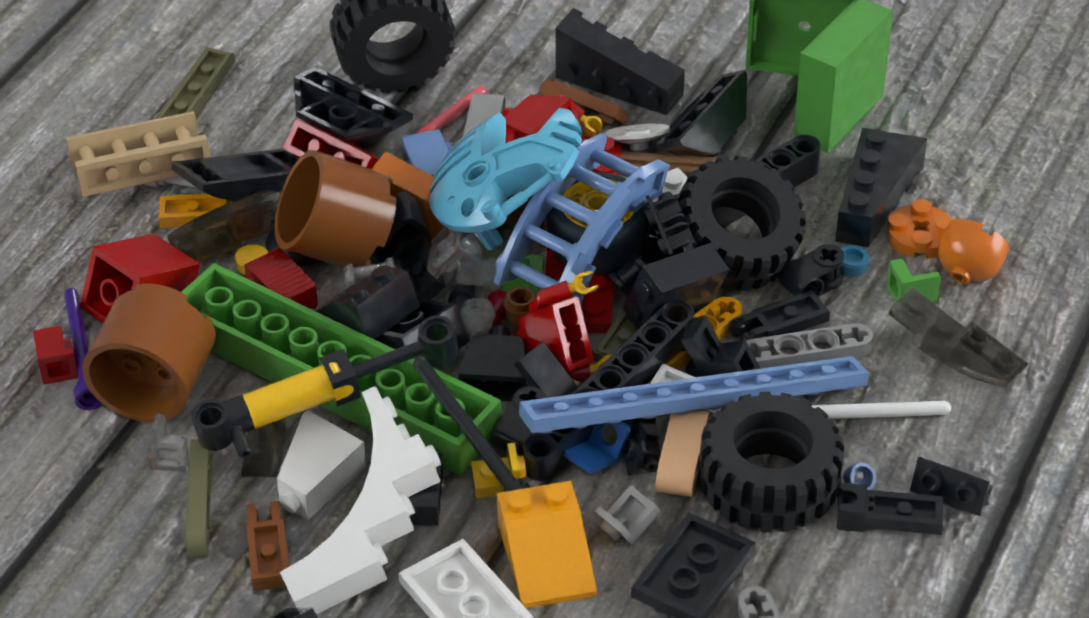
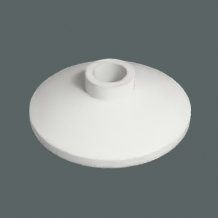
M636 124L607 130L605 134L616 142L629 144V150L637 151L648 149L649 141L662 137L670 131V128L666 124Z

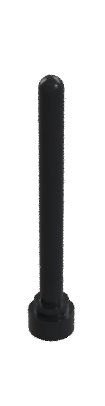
M417 357L413 362L415 370L503 486L502 492L530 488L531 486L528 482L523 483L520 478L515 479L424 357Z

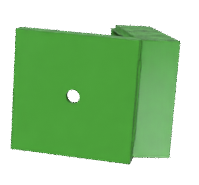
M750 0L745 69L799 76L794 134H797L796 137L800 135L814 136L820 141V150L829 153L881 99L884 94L893 10L869 0ZM805 21L811 27L804 29L800 27L799 23Z

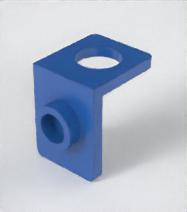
M623 421L610 424L617 431V441L615 444H609L603 438L602 429L605 424L610 423L594 424L589 440L566 449L563 456L588 473H594L614 465L620 459L630 432V426Z

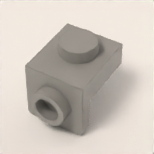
M630 485L608 511L599 506L594 512L603 521L599 527L614 541L622 537L632 545L660 514L661 510Z

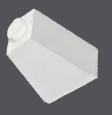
M305 411L302 414L277 477L279 501L283 508L290 513H296L309 520L366 467L364 441L313 412Z

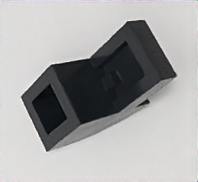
M706 316L693 318L681 339L686 352L691 357L685 368L687 374L691 376L703 377L760 368L746 340L721 343Z

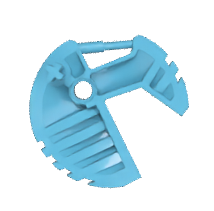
M558 108L538 133L506 143L505 117L499 112L486 119L455 144L436 170L429 190L431 193L429 204L433 214L448 229L464 233L474 232L487 250H493L496 245H501L503 239L496 227L501 226L506 221V216L528 201L530 196L552 180L555 182L562 181L573 167L579 154L575 146H581L582 138L579 135L582 132L578 120L569 109Z

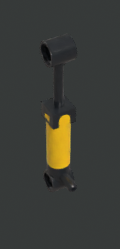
M431 316L420 324L417 342L366 361L351 365L345 350L342 349L320 357L321 366L224 402L215 399L205 400L197 404L191 414L198 441L203 448L209 451L223 450L233 442L238 456L246 458L252 453V448L245 434L246 432L335 400L337 406L359 399L361 398L357 380L359 378L421 355L432 366L441 367L449 365L457 358L459 352L454 324L445 316Z

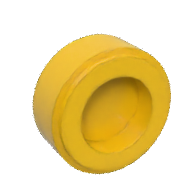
M256 244L241 247L235 254L238 272L245 275L244 264L269 253L268 250Z

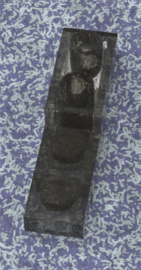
M282 191L262 196V193L258 192L211 210L167 235L168 241L172 246L195 261L243 247L241 241L275 231L276 210Z
M913 287L891 306L888 313L915 334L912 342L914 346L933 359L975 380L1007 388L1028 366L1027 362L973 321L964 327Z

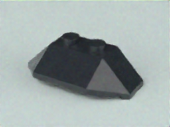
M316 66L294 76L296 117L345 142L367 146L413 120L414 114Z
M741 70L720 75L710 88L703 91L669 126L670 131L655 141L658 149L680 156L714 157L719 154L723 144L737 134V129L746 120V71Z

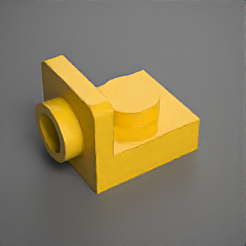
M508 443L507 457L501 458V460L516 480L518 478H526L524 455L517 456L515 443ZM483 460L471 461V473L476 499L495 497L497 493H501L504 488Z

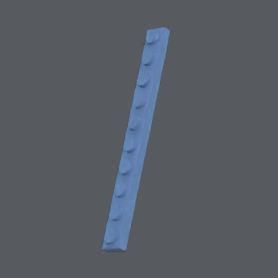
M853 356L521 401L519 415L532 433L545 434L558 429H580L588 425L600 423L616 424L622 420L635 418L650 419L656 415L670 413L685 414L691 410L705 408L719 409L731 400L737 402L740 396L751 394L752 397L759 396L760 392H771V395H781L782 392L797 396L804 394L818 395L821 392L832 390L847 391L853 387L867 386L869 372Z

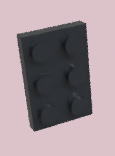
M688 512L632 585L631 597L674 618H707L755 553L756 542Z

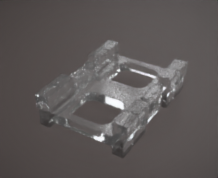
M387 258L382 264L353 268L352 264H347L343 269L344 287L351 286L355 282L356 277L368 276L374 269L380 266L388 265L395 268L393 259Z

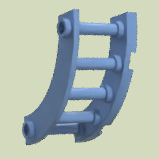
M601 133L590 139H585L581 146L576 147L579 154L568 175L560 182L552 180L534 193L508 240L504 252L499 255L496 261L497 273L494 283L501 285L520 277L544 289L566 280L568 283L573 282L575 276L585 271L594 272L596 267L591 265L594 257L601 246L606 249L608 248L614 237L623 227L622 217L629 210L636 213L647 204V195L650 196L651 200L661 195L670 164L658 159L645 166L637 167L604 151L608 135ZM601 164L628 178L624 182L615 183L591 170L600 167ZM578 180L610 197L599 210L592 211L562 195ZM552 207L588 224L578 243L571 244L540 228ZM533 240L567 257L568 263L559 281L523 264ZM593 273L590 275H586L583 278L582 282L586 288L588 287V284L593 276ZM572 293L573 297L578 296L581 306L585 294Z

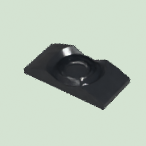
M281 148L172 162L171 170L203 193L216 198L238 202L248 195H259L270 190L275 192L282 191L291 169L300 157Z

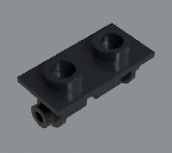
M656 417L622 420L630 426V432L622 451V457L626 461L627 475L631 476L636 467L645 468L648 472L657 471L661 453L659 442H655L658 438Z
M919 456L910 491L922 495L943 496V503L980 516L985 499L988 500L991 494L992 486L989 485L990 481Z

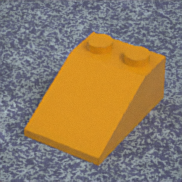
M566 481L497 493L498 526L520 603L527 609L597 596L583 521L572 482Z

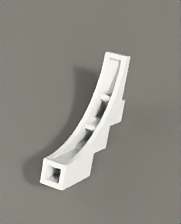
M376 386L362 392L371 416L373 432L371 465L362 492L349 515L327 540L308 556L280 572L296 607H313L316 614L388 580L382 565L388 563V560L381 546L414 530L409 516L414 514L415 511L408 497L440 482L435 467L441 465V462L432 444L425 447L419 434L410 437L403 423L398 426L396 425L393 418L398 415L389 396L382 399Z

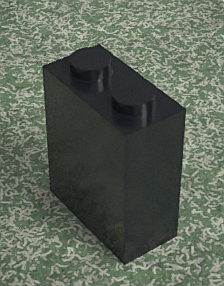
M711 243L644 265L623 309L628 320L635 325L637 330L670 300L682 299L689 302L694 309V314H696L713 302L730 269Z

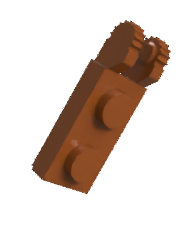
M552 79L542 82L539 88L540 93H542L541 95H564L571 98L572 102L584 110L585 113L586 110L596 113V116L603 123L610 126L613 125L614 121L625 125L629 116L628 112L618 105Z
M279 501L270 502L269 513L271 520L259 521L258 509L255 507V504L247 505L248 523H246L253 591L287 587L280 574L281 571L290 566L284 518L280 517Z

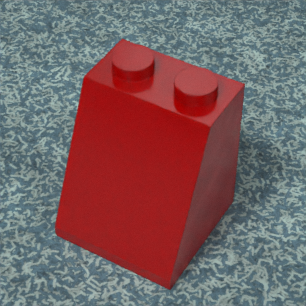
M154 233L93 246L80 307L104 323L118 295L121 296L128 291L134 290L136 285L139 284L163 285L182 292L197 278L200 263Z

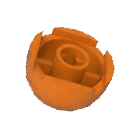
M954 219L950 221L948 226L946 225L938 245V257L944 269L956 282L962 284L985 282L997 275L1002 268L1010 251L1008 242L996 231L993 232L992 236L982 231L984 225L979 222L967 219Z

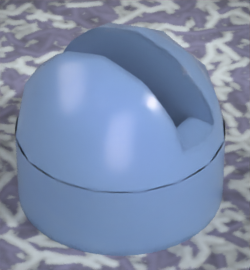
M854 463L844 471L843 480L844 483L867 485V490H871L876 483V473L868 463ZM862 472L864 477L854 481V475Z

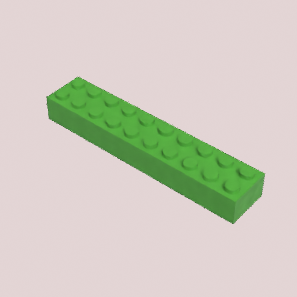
M215 263L182 291V293L188 296L186 302L196 308L202 315L208 314L212 320L216 339L211 352L272 383L321 366L320 357L342 349L345 350L351 365L395 350ZM414 358L357 379L361 398L340 406H337L335 400L319 405L372 432L371 416L362 392L376 386L382 399L389 396L398 415L393 418L396 425L398 426L403 423L410 437L419 434L425 447L432 444L436 453H442L443 468L461 476L471 465V461H475L479 456L413 366ZM433 368L490 444L494 426L502 416L501 400Z

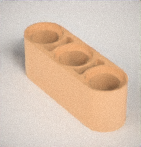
M691 410L685 414L671 413L658 464L655 492L693 498L699 474L701 435L704 427L708 424V419L710 418L709 411Z

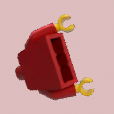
M532 94L515 108H506L502 112L506 119V143L538 133L558 108L569 109L573 113L579 124L583 126L582 136L593 137L596 136V132L601 134L603 124L602 120L597 116L586 117L584 115L585 111L573 103L571 98L564 95L545 96Z
M592 271L577 274L573 282L568 283L566 280L540 290L528 306L529 314L519 317L520 329L515 333V336H520L523 339L526 354L541 342H544L574 380L588 379L612 356L605 355L597 364L590 365V363L594 362L579 298L572 295L574 292L586 294L597 289L598 285L586 288L582 282L584 276L594 273Z

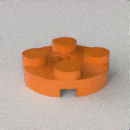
M917 199L913 201L912 205L900 207L889 216L887 238L889 244L905 256L915 258V253L926 254V258L938 257V245L946 225L948 226L950 221L954 219L943 210L932 206L928 200Z

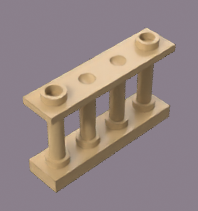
M194 111L66 138L72 169L77 171L82 197L178 177L180 175L171 170L172 162L211 157L206 135L198 134Z

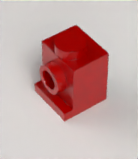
M55 326L33 330L43 385L77 379L78 372L71 338L64 339L62 327Z

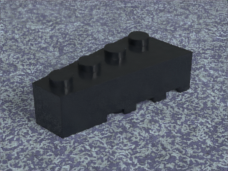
M573 8L555 28L556 78L667 116L684 95L685 70L650 50L647 53L639 50L631 39L625 36L622 39L606 31V25L598 21L594 24L582 18L583 13Z
M862 127L838 211L835 242L869 248L886 223L887 216L891 210L894 211L898 206L902 194L909 190L916 174L919 175L923 170L927 138Z

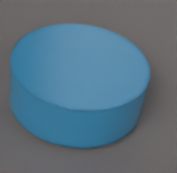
M856 245L841 247L844 252V261L840 265L843 275L857 277L865 274L869 268V253L864 248Z

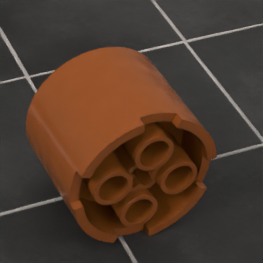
M316 150L305 152L291 169L278 201L275 217V238L278 246L282 249L354 272L365 271L371 266L369 258L376 247H384L393 224L397 198L390 195V186L393 182L392 177Z
M139 284L136 285L134 290L128 291L121 296L118 295L83 361L82 373L87 387L102 404L124 417L142 422H163L176 417L184 409L215 344V328L209 315H202L196 308L186 302L188 296L184 293L163 285Z

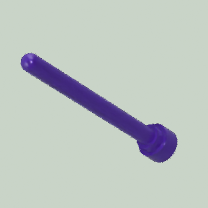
M68 288L64 292L79 378L73 390L75 403L82 410H94L100 407L102 403L91 393L83 378L82 366L88 353V346L78 292L75 288Z

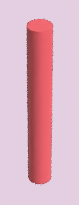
M478 86L414 134L443 129L469 109L473 93L487 94V90L483 86Z

